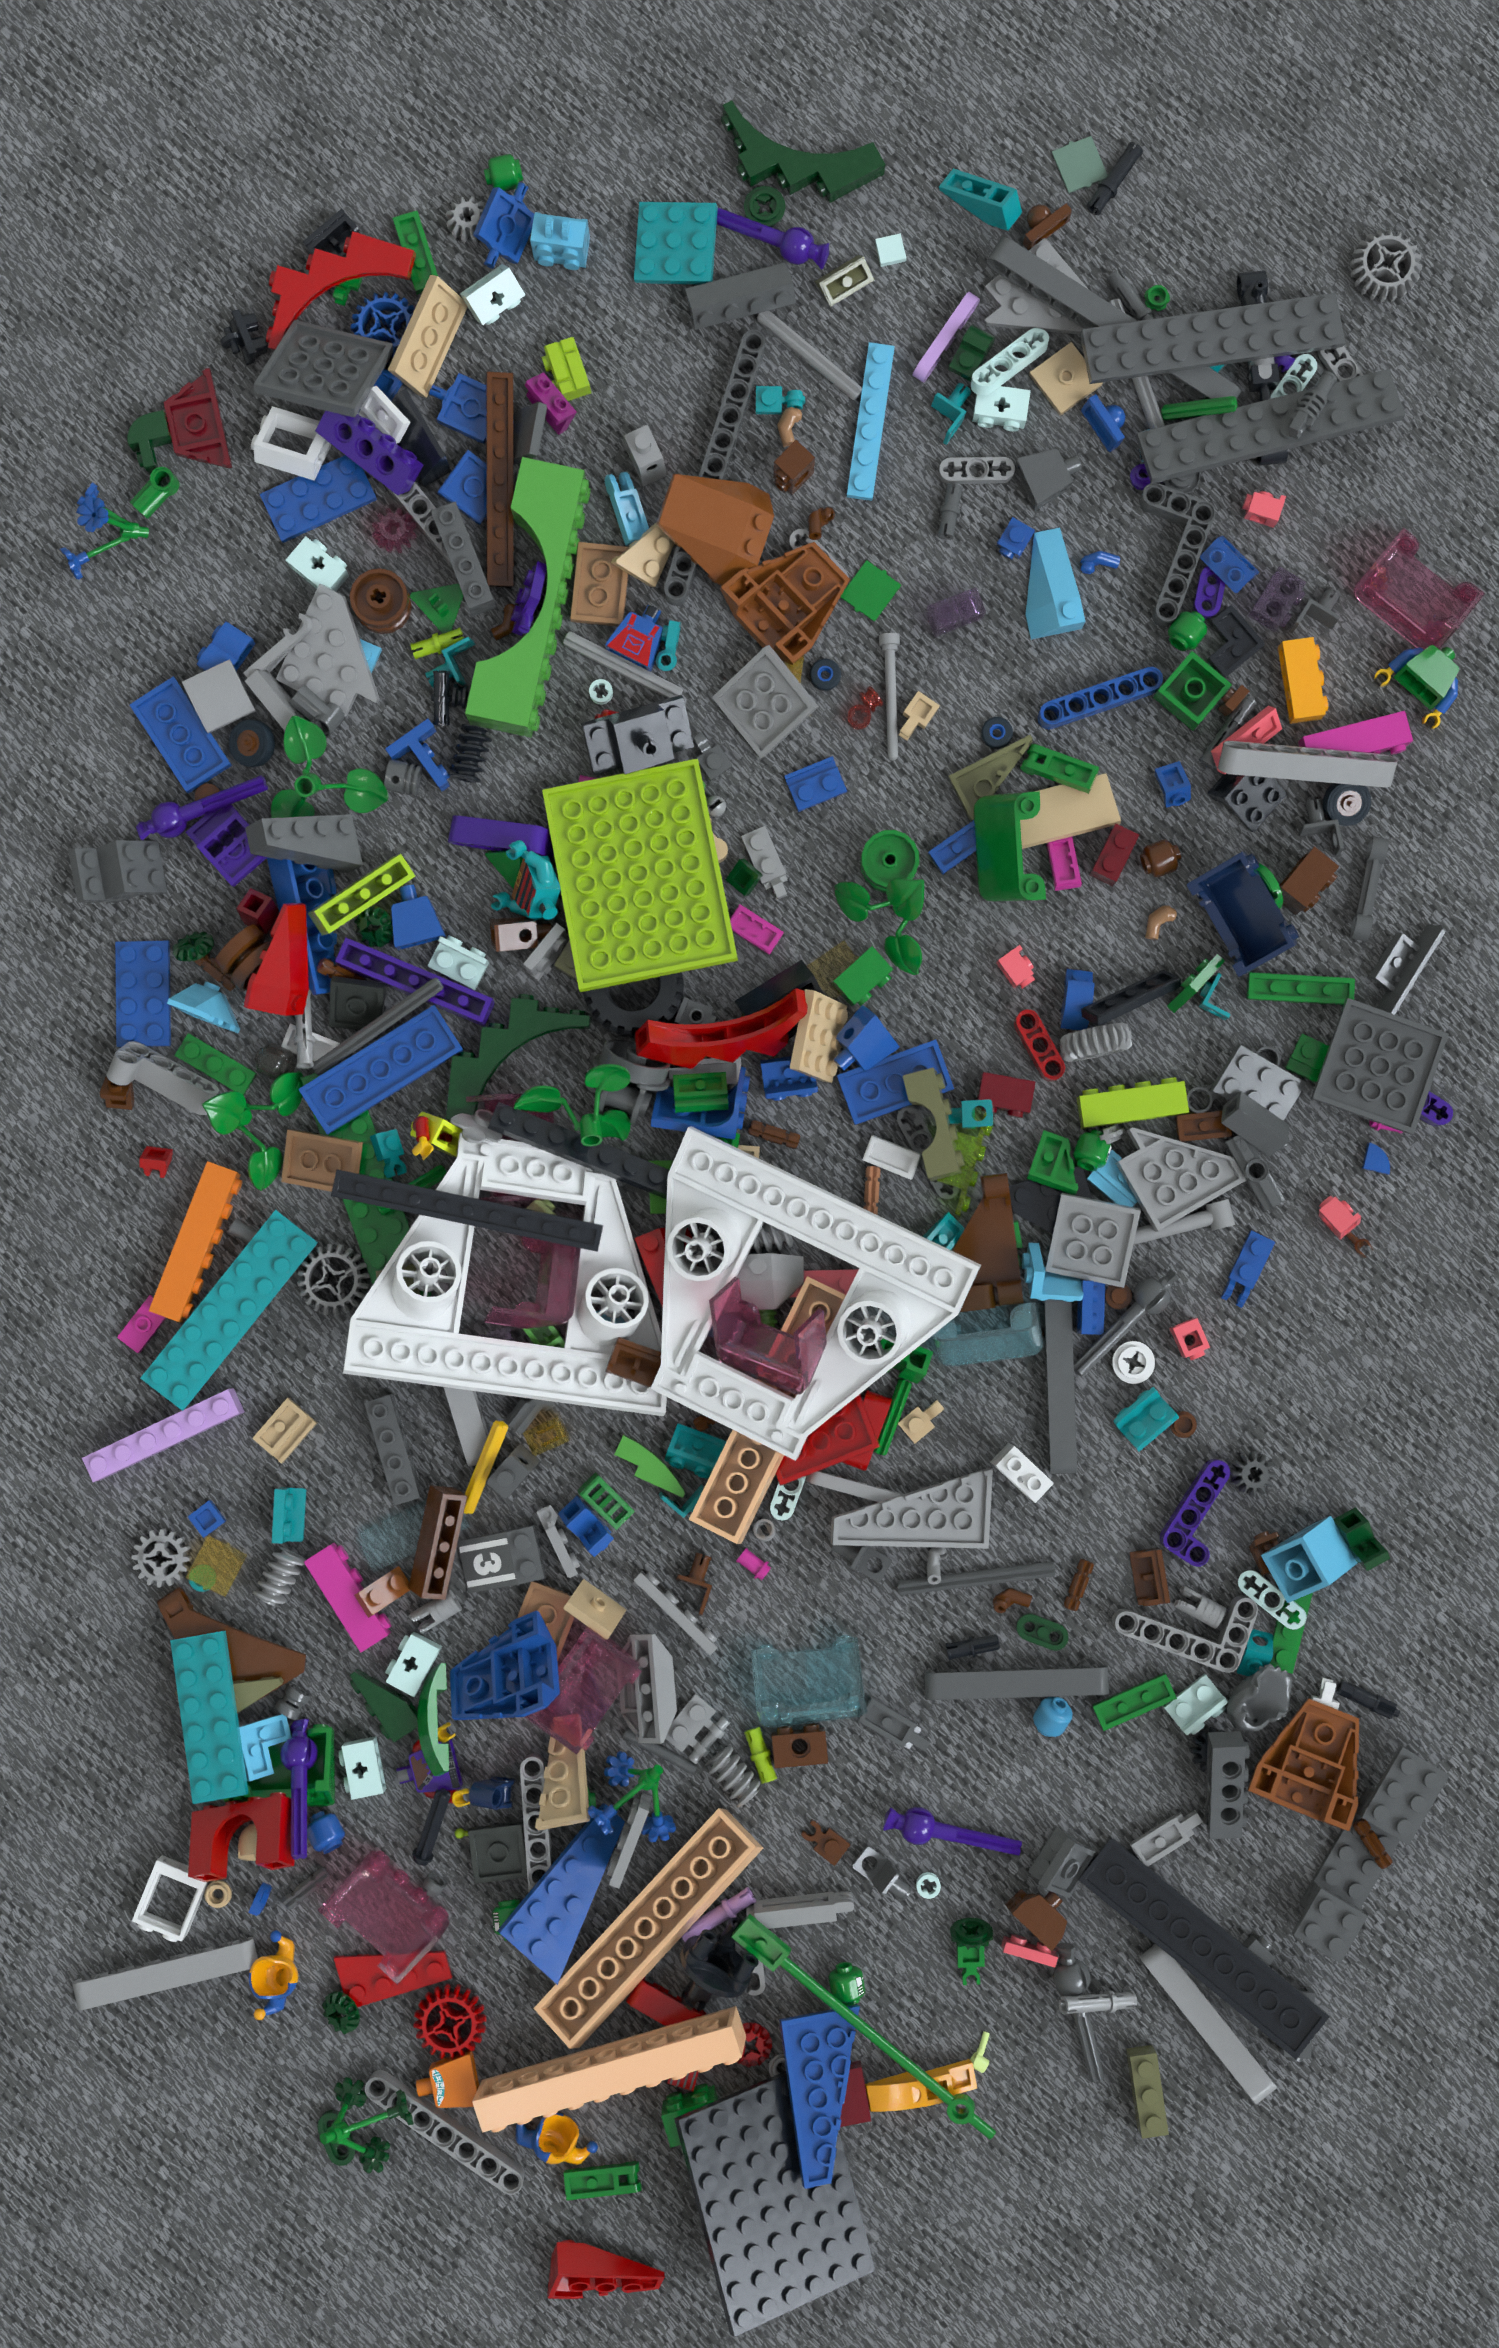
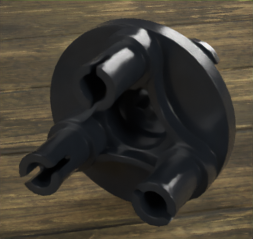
M730 1918L723 1932L717 1936L712 1931L704 1929L699 1936H692L684 1943L680 1952V1959L684 1970L691 1980L682 1993L681 2002L688 2010L691 2011L694 2005L699 2002L697 2011L700 2012L705 2008L713 1994L724 1998H734L742 1995L749 1986L750 1975L755 1967L758 1966L759 1961L756 1956L748 1952L741 1957L734 1949L736 1941L732 1938V1934L742 1923L739 1920L736 1927L734 1926L738 1918Z

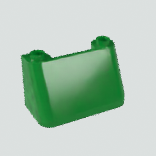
M1040 791L987 795L980 797L974 804L978 889L983 899L992 902L1046 900L1044 880L1037 874H1023L1020 820L1034 818L1039 813L1041 805Z
M315 1724L313 1728L307 1730V1737L314 1741L318 1750L316 1763L311 1769L307 1770V1807L330 1806L335 1803L334 1730L326 1724ZM285 1742L268 1747L274 1774L253 1781H247L249 1794L223 1799L225 1803L228 1801L246 1802L249 1797L267 1798L270 1797L271 1793L275 1792L285 1793L286 1797L291 1798V1771L285 1768L280 1757L281 1748Z

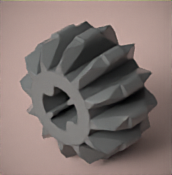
M1251 1451L1248 1459L1246 1454L1241 1453L1240 1459L1243 1462L1242 1464L1233 1460L1232 1464L1238 1467V1471L1231 1470L1230 1475L1238 1476L1237 1479L1232 1481V1485H1241L1239 1493L1244 1494L1248 1490L1249 1496L1255 1497L1256 1489L1261 1495L1266 1494L1263 1485L1270 1488L1273 1487V1483L1268 1481V1477L1274 1478L1276 1473L1268 1472V1470L1274 1464L1273 1462L1265 1463L1267 1457L1265 1454H1261L1257 1458V1453ZM1250 1468L1258 1470V1473L1255 1474V1480L1248 1478V1475L1251 1474Z

